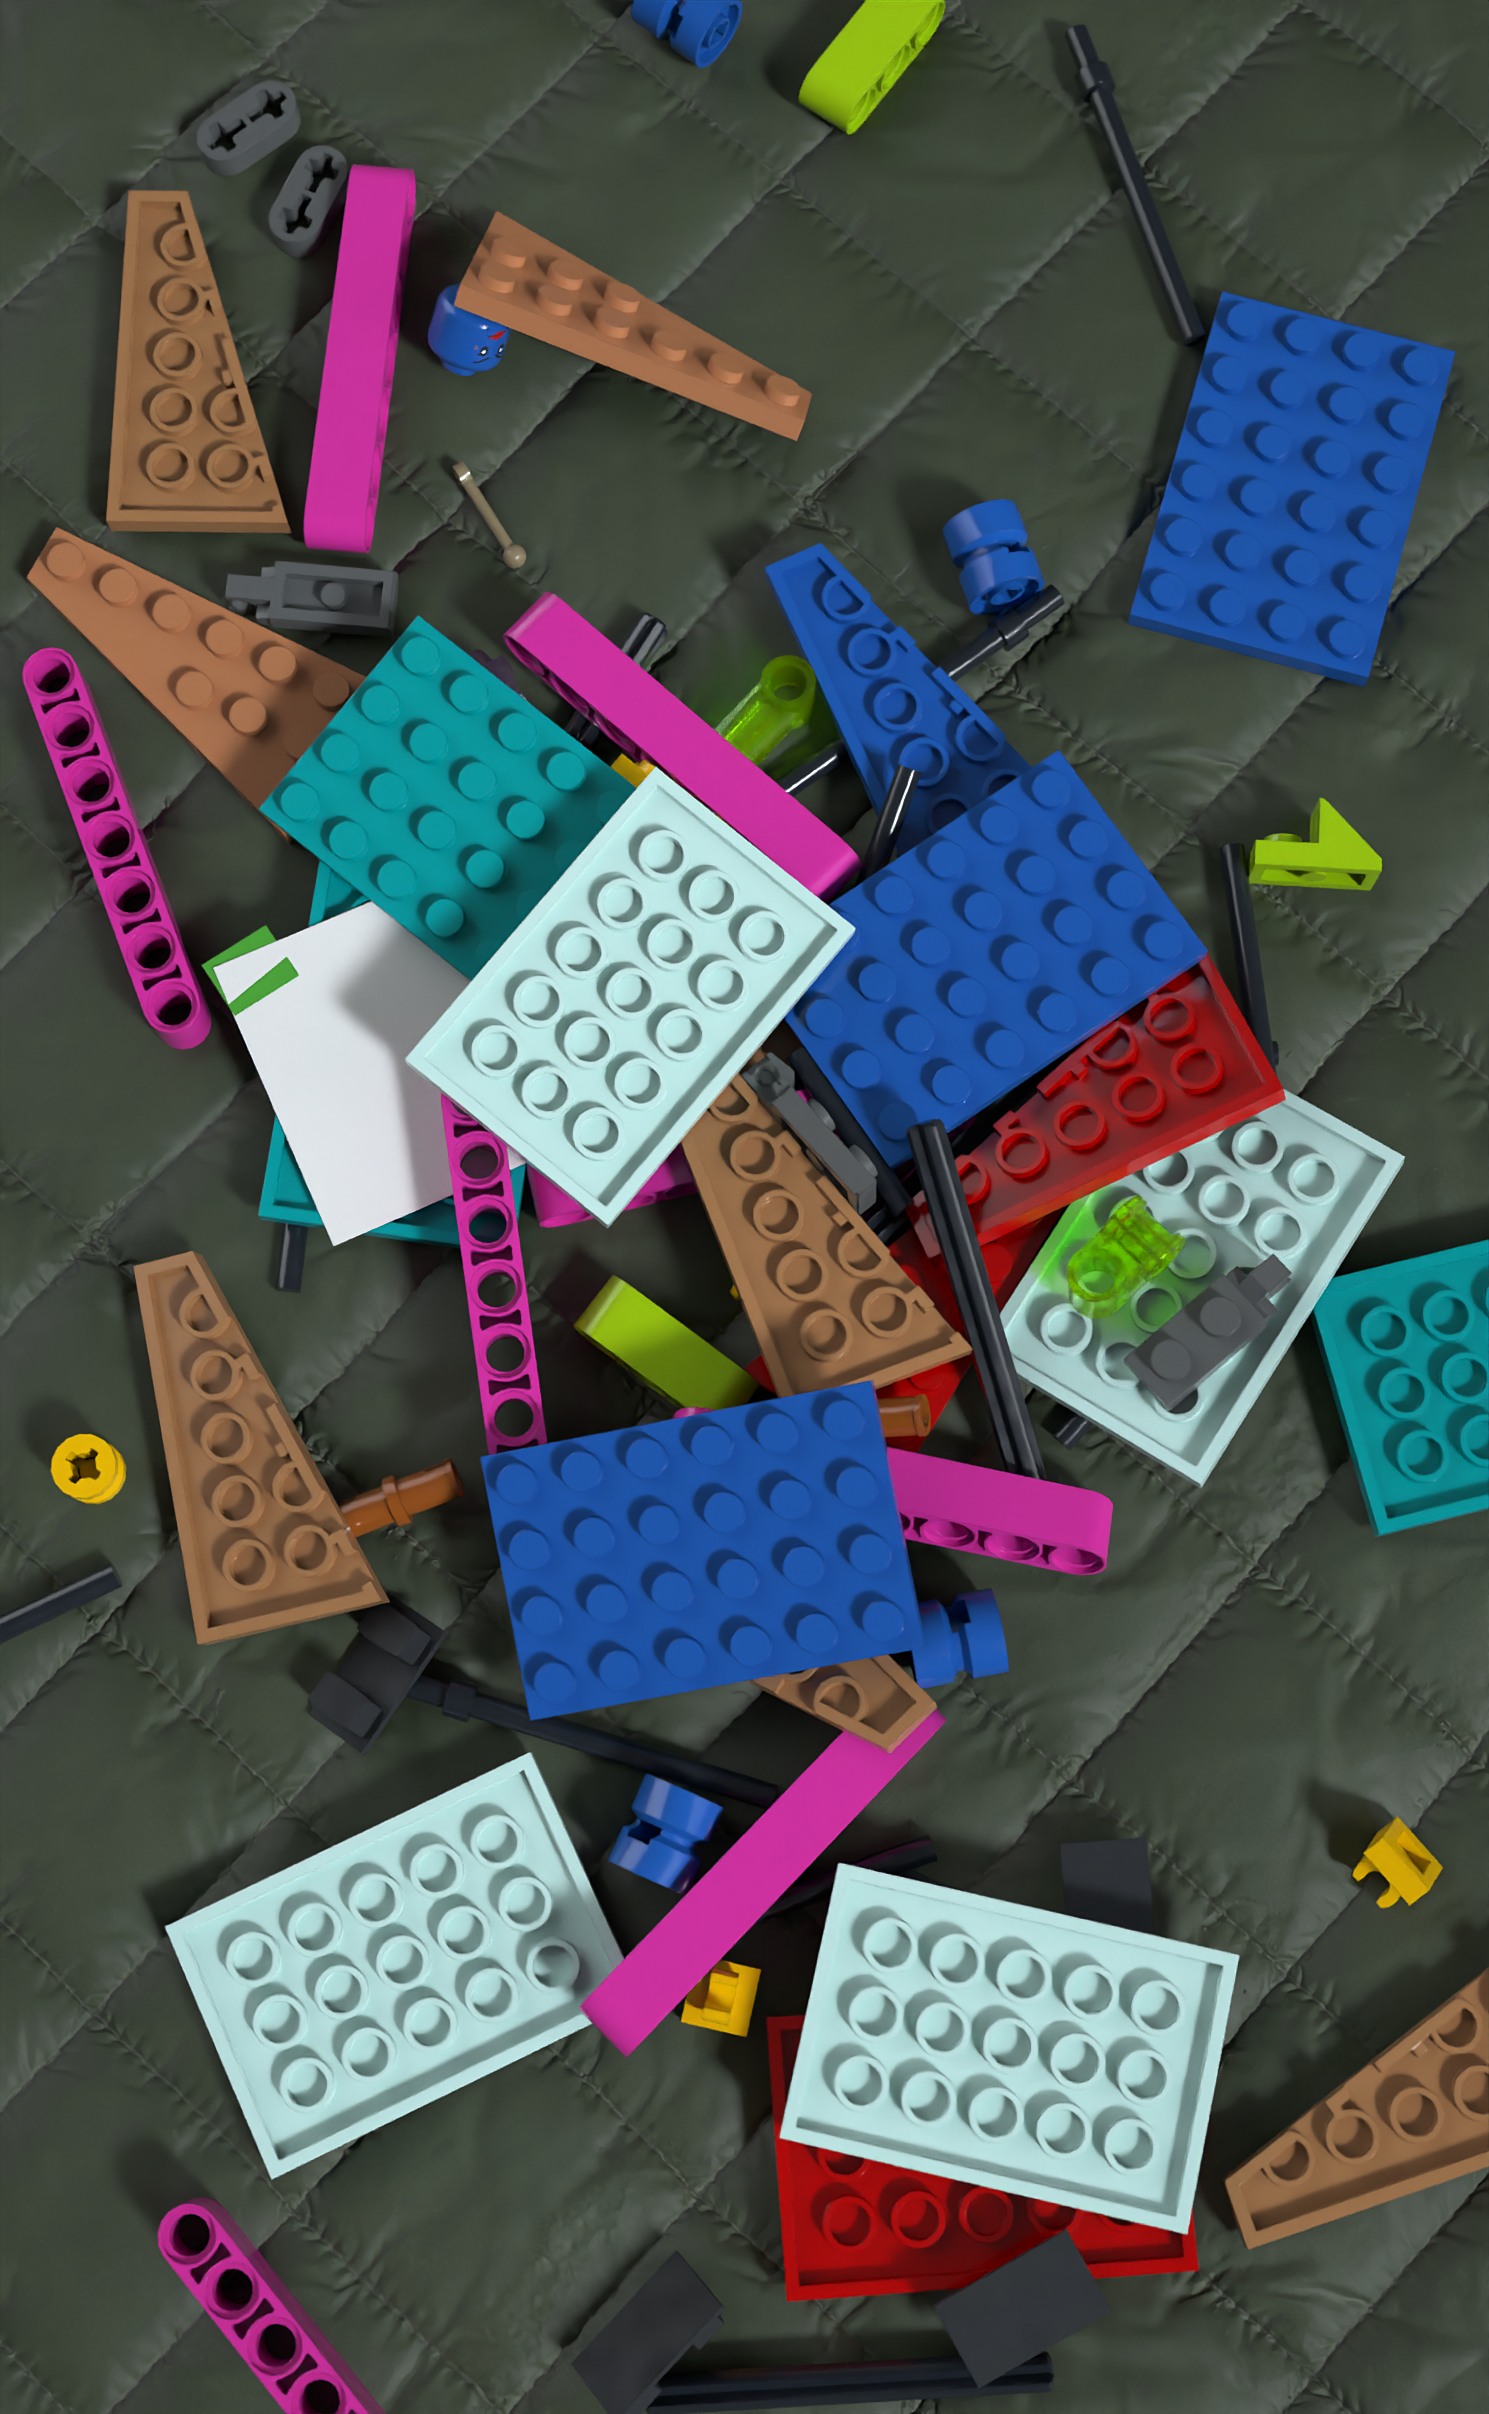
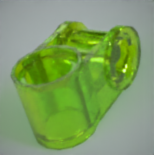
M1140 1195L1134 1196L1124 1203L1109 1218L1103 1228L1077 1251L1068 1262L1066 1279L1069 1301L1074 1309L1084 1317L1101 1319L1117 1312L1141 1287L1161 1274L1177 1258L1187 1243V1240L1179 1232L1172 1235L1146 1210L1148 1203ZM1092 1271L1105 1272L1114 1280V1284L1109 1290L1099 1294L1086 1292L1078 1283L1085 1274Z

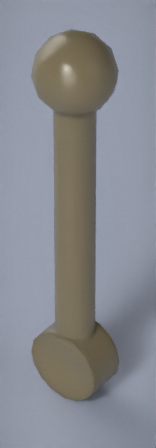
M460 461L451 466L457 481L466 490L503 548L504 563L510 568L516 569L521 567L526 561L527 554L520 545L512 542L475 484L465 463Z

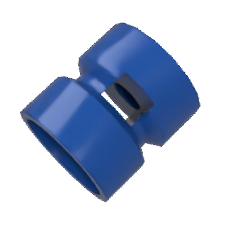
M634 0L631 15L632 20L660 41L670 39L672 49L697 67L704 68L721 55L733 38L741 19L742 2L740 0Z
M1000 499L974 505L958 513L943 527L942 535L953 565L963 569L959 576V582L969 610L976 615H992L1000 613L1007 607L1014 609L1044 588L1045 580L1036 555L1030 547L1024 546L1027 542L1028 534L1018 506L1013 501Z
M992 1588L957 1594L952 1605L944 1607L937 1599L917 1602L926 1646L920 1649L909 1650L908 1656L914 1681L922 1689L953 1683L957 1672L965 1671L972 1679L1009 1671L1004 1632Z
M646 1773L631 1807L638 1817L636 1823L623 1826L608 1861L686 1895L702 1862L696 1853V1848L699 1844L710 1843L724 1808Z

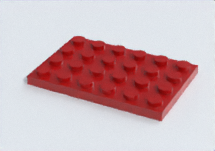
M806 2014L766 2017L787 2302L962 2289L1064 2229H1067L1094 2279L1199 2271L1193 2206L1188 2232L1184 2234L779 2138Z

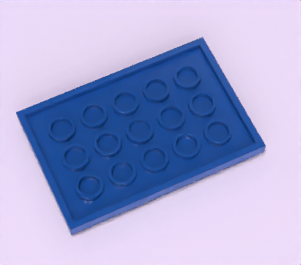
M1222 291L1127 624L1364 687L1370 674L1456 351Z
M1057 750L829 904L828 906L853 925L856 930L854 935L783 1018V1021L799 1044L806 1048L887 1165L895 1170L913 1157L906 1136L907 1128L921 1121L940 1119L944 1123L946 1133H949L1206 957L1208 950L1062 753Z
M874 1380L480 1457L530 1721L915 1650L926 1646Z

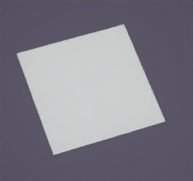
M368 902L213 968L228 1004L286 957H288L299 974L295 979L236 1016L234 1015V1018L333 1246L453 1195L441 1106V1092L406 1064L405 1058L471 981L373 902ZM453 1103V1107L457 1110V1112L469 1116L461 1108H459L456 1104ZM507 1147L510 1170L526 1163ZM478 1149L470 1152L464 1158L462 1171L470 1178L484 1179L494 1173L498 1165V1159L493 1153Z

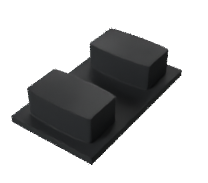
M393 1595L389 1597L390 1602L371 1606L357 1626V1629L363 1636L336 1675L326 1671L307 1699L313 1706L309 1715L363 1755H366L448 1635L446 1631Z
M1146 1837L1059 1843L1065 1915L1156 1936Z
M1067 2229L1062 2230L934 2304L936 2312L978 2388L1112 2312Z
M675 2251L577 2356L571 2365L608 2414H641L661 2393L658 2381L688 2348L693 2345L700 2350L724 2324L720 2314L725 2308L682 2255Z

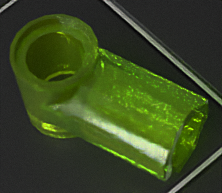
M783 655L774 658L767 663L762 671L761 681L714 730L758 766L792 729L806 724L814 714L816 705V677L813 668L806 660L798 656ZM789 684L799 687L804 693L797 699L788 701L776 697L773 692L780 686Z

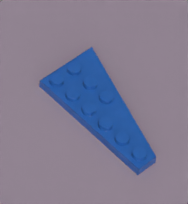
M821 543L764 567L766 581L878 818L897 765L899 764L921 772L894 848L897 858L1032 768L1006 741V735L940 666L936 668L915 646L916 641L901 626L897 627L871 600V594Z

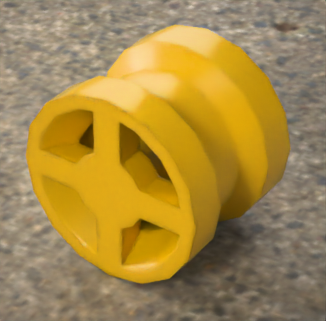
M78 1434L67 1438L57 1447L52 1458L51 1473L55 1484L63 1493L86 1504H100L111 1500L121 1490L126 1479V1465L123 1456L113 1445L92 1434ZM97 1454L95 1459L85 1460L86 1458H94V1456ZM78 1468H80V1476H81V1479H79V1480H78V1478H79Z

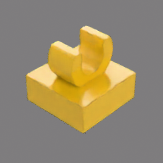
M1397 1816L1377 1832L1364 1851L1365 1856H1363L1354 1869L1352 1876L1359 1881L1369 1872H1380L1387 1879L1390 1887H1387L1381 1893L1376 1903L1381 1908H1386L1395 1904L1400 1896L1409 1905L1414 1903L1430 1890L1443 1867Z
M719 1960L687 1994L681 2022L747 2037L761 1969Z

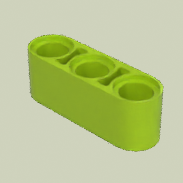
M866 0L809 71L800 90V104L845 133H854L932 37L943 17L946 6L945 1Z
M614 1275L610 1277L573 1325L584 1338L678 1409L701 1407L722 1410L746 1405L760 1387L759 1383L741 1367L635 1288Z

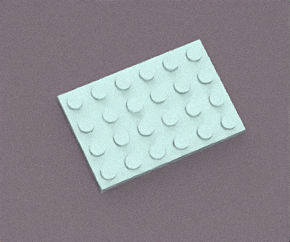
M655 767L405 1058V1062L608 1229L854 935L856 928Z
M1285 1089V1101L1070 1203L1000 1313L1016 1373L1020 1380L1199 1488H1202L1404 1163L1405 1156ZM1274 1253L1292 1274L1289 1276L1291 1282L1269 1300L1277 1308V1312L1267 1321V1328L1172 1410L1167 1411L1124 1363V1358L1222 1274L1226 1276L1238 1266L1247 1276Z
M531 1752L165 1926L271 2179L592 2024L578 2009L579 2006L625 1959Z
M838 1863L779 2138L1187 2234L1239 1955Z

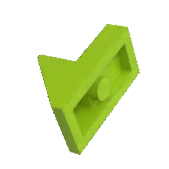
M1319 798L1310 818V843L1302 842L1301 837L1285 833L1266 836L1264 840H1255L1247 858V868L1250 884L1370 891L1382 871V858L1324 798Z

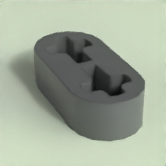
M276 80L263 81L254 85L209 116L200 125L196 134L197 145L205 166L214 174L234 176L243 172L288 141L298 131L301 124L300 110L292 89L285 83ZM267 106H271L276 111L282 109L283 114L275 119L269 113L263 115L262 110ZM224 138L228 143L234 142L236 147L227 152L222 146L216 147L215 142Z
M321 145L304 151L295 163L271 208L269 225L274 242L279 250L289 256L304 257L316 252L324 243L346 202L350 171L347 160L334 147ZM328 169L333 170L335 179L324 178L316 190L313 174L323 176ZM305 212L309 228L298 227L293 234H290L286 226L287 222L290 224L299 223Z

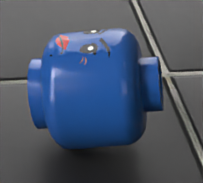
M460 281L457 285L445 288L439 295L428 330V344L435 355L442 359V364L446 369L458 375L471 376L476 371L484 372L498 365L503 358L511 328L454 306L461 284Z

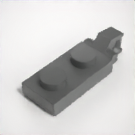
M275 561V567L262 568L261 577L228 574L225 599L230 611L256 615L257 623L271 625L274 628L393 638L399 578L396 572L387 570Z
M770 1052L741 1075L757 1094L759 1102L784 1131L787 1130L802 1147L804 1155L822 1176L825 1175L859 1215L876 1203V1179L874 1177L878 1175L874 1164L858 1146L852 1145L850 1148H847L832 1132L836 1128L834 1121L818 1101L811 1098L805 1102L794 1090L795 1073L793 1069Z
M1274 1253L1247 1276L1236 1266L1226 1276L1222 1274L1125 1357L1124 1363L1167 1411L1172 1410L1267 1328V1321L1277 1312V1308L1269 1300L1291 1282L1289 1276L1292 1273Z

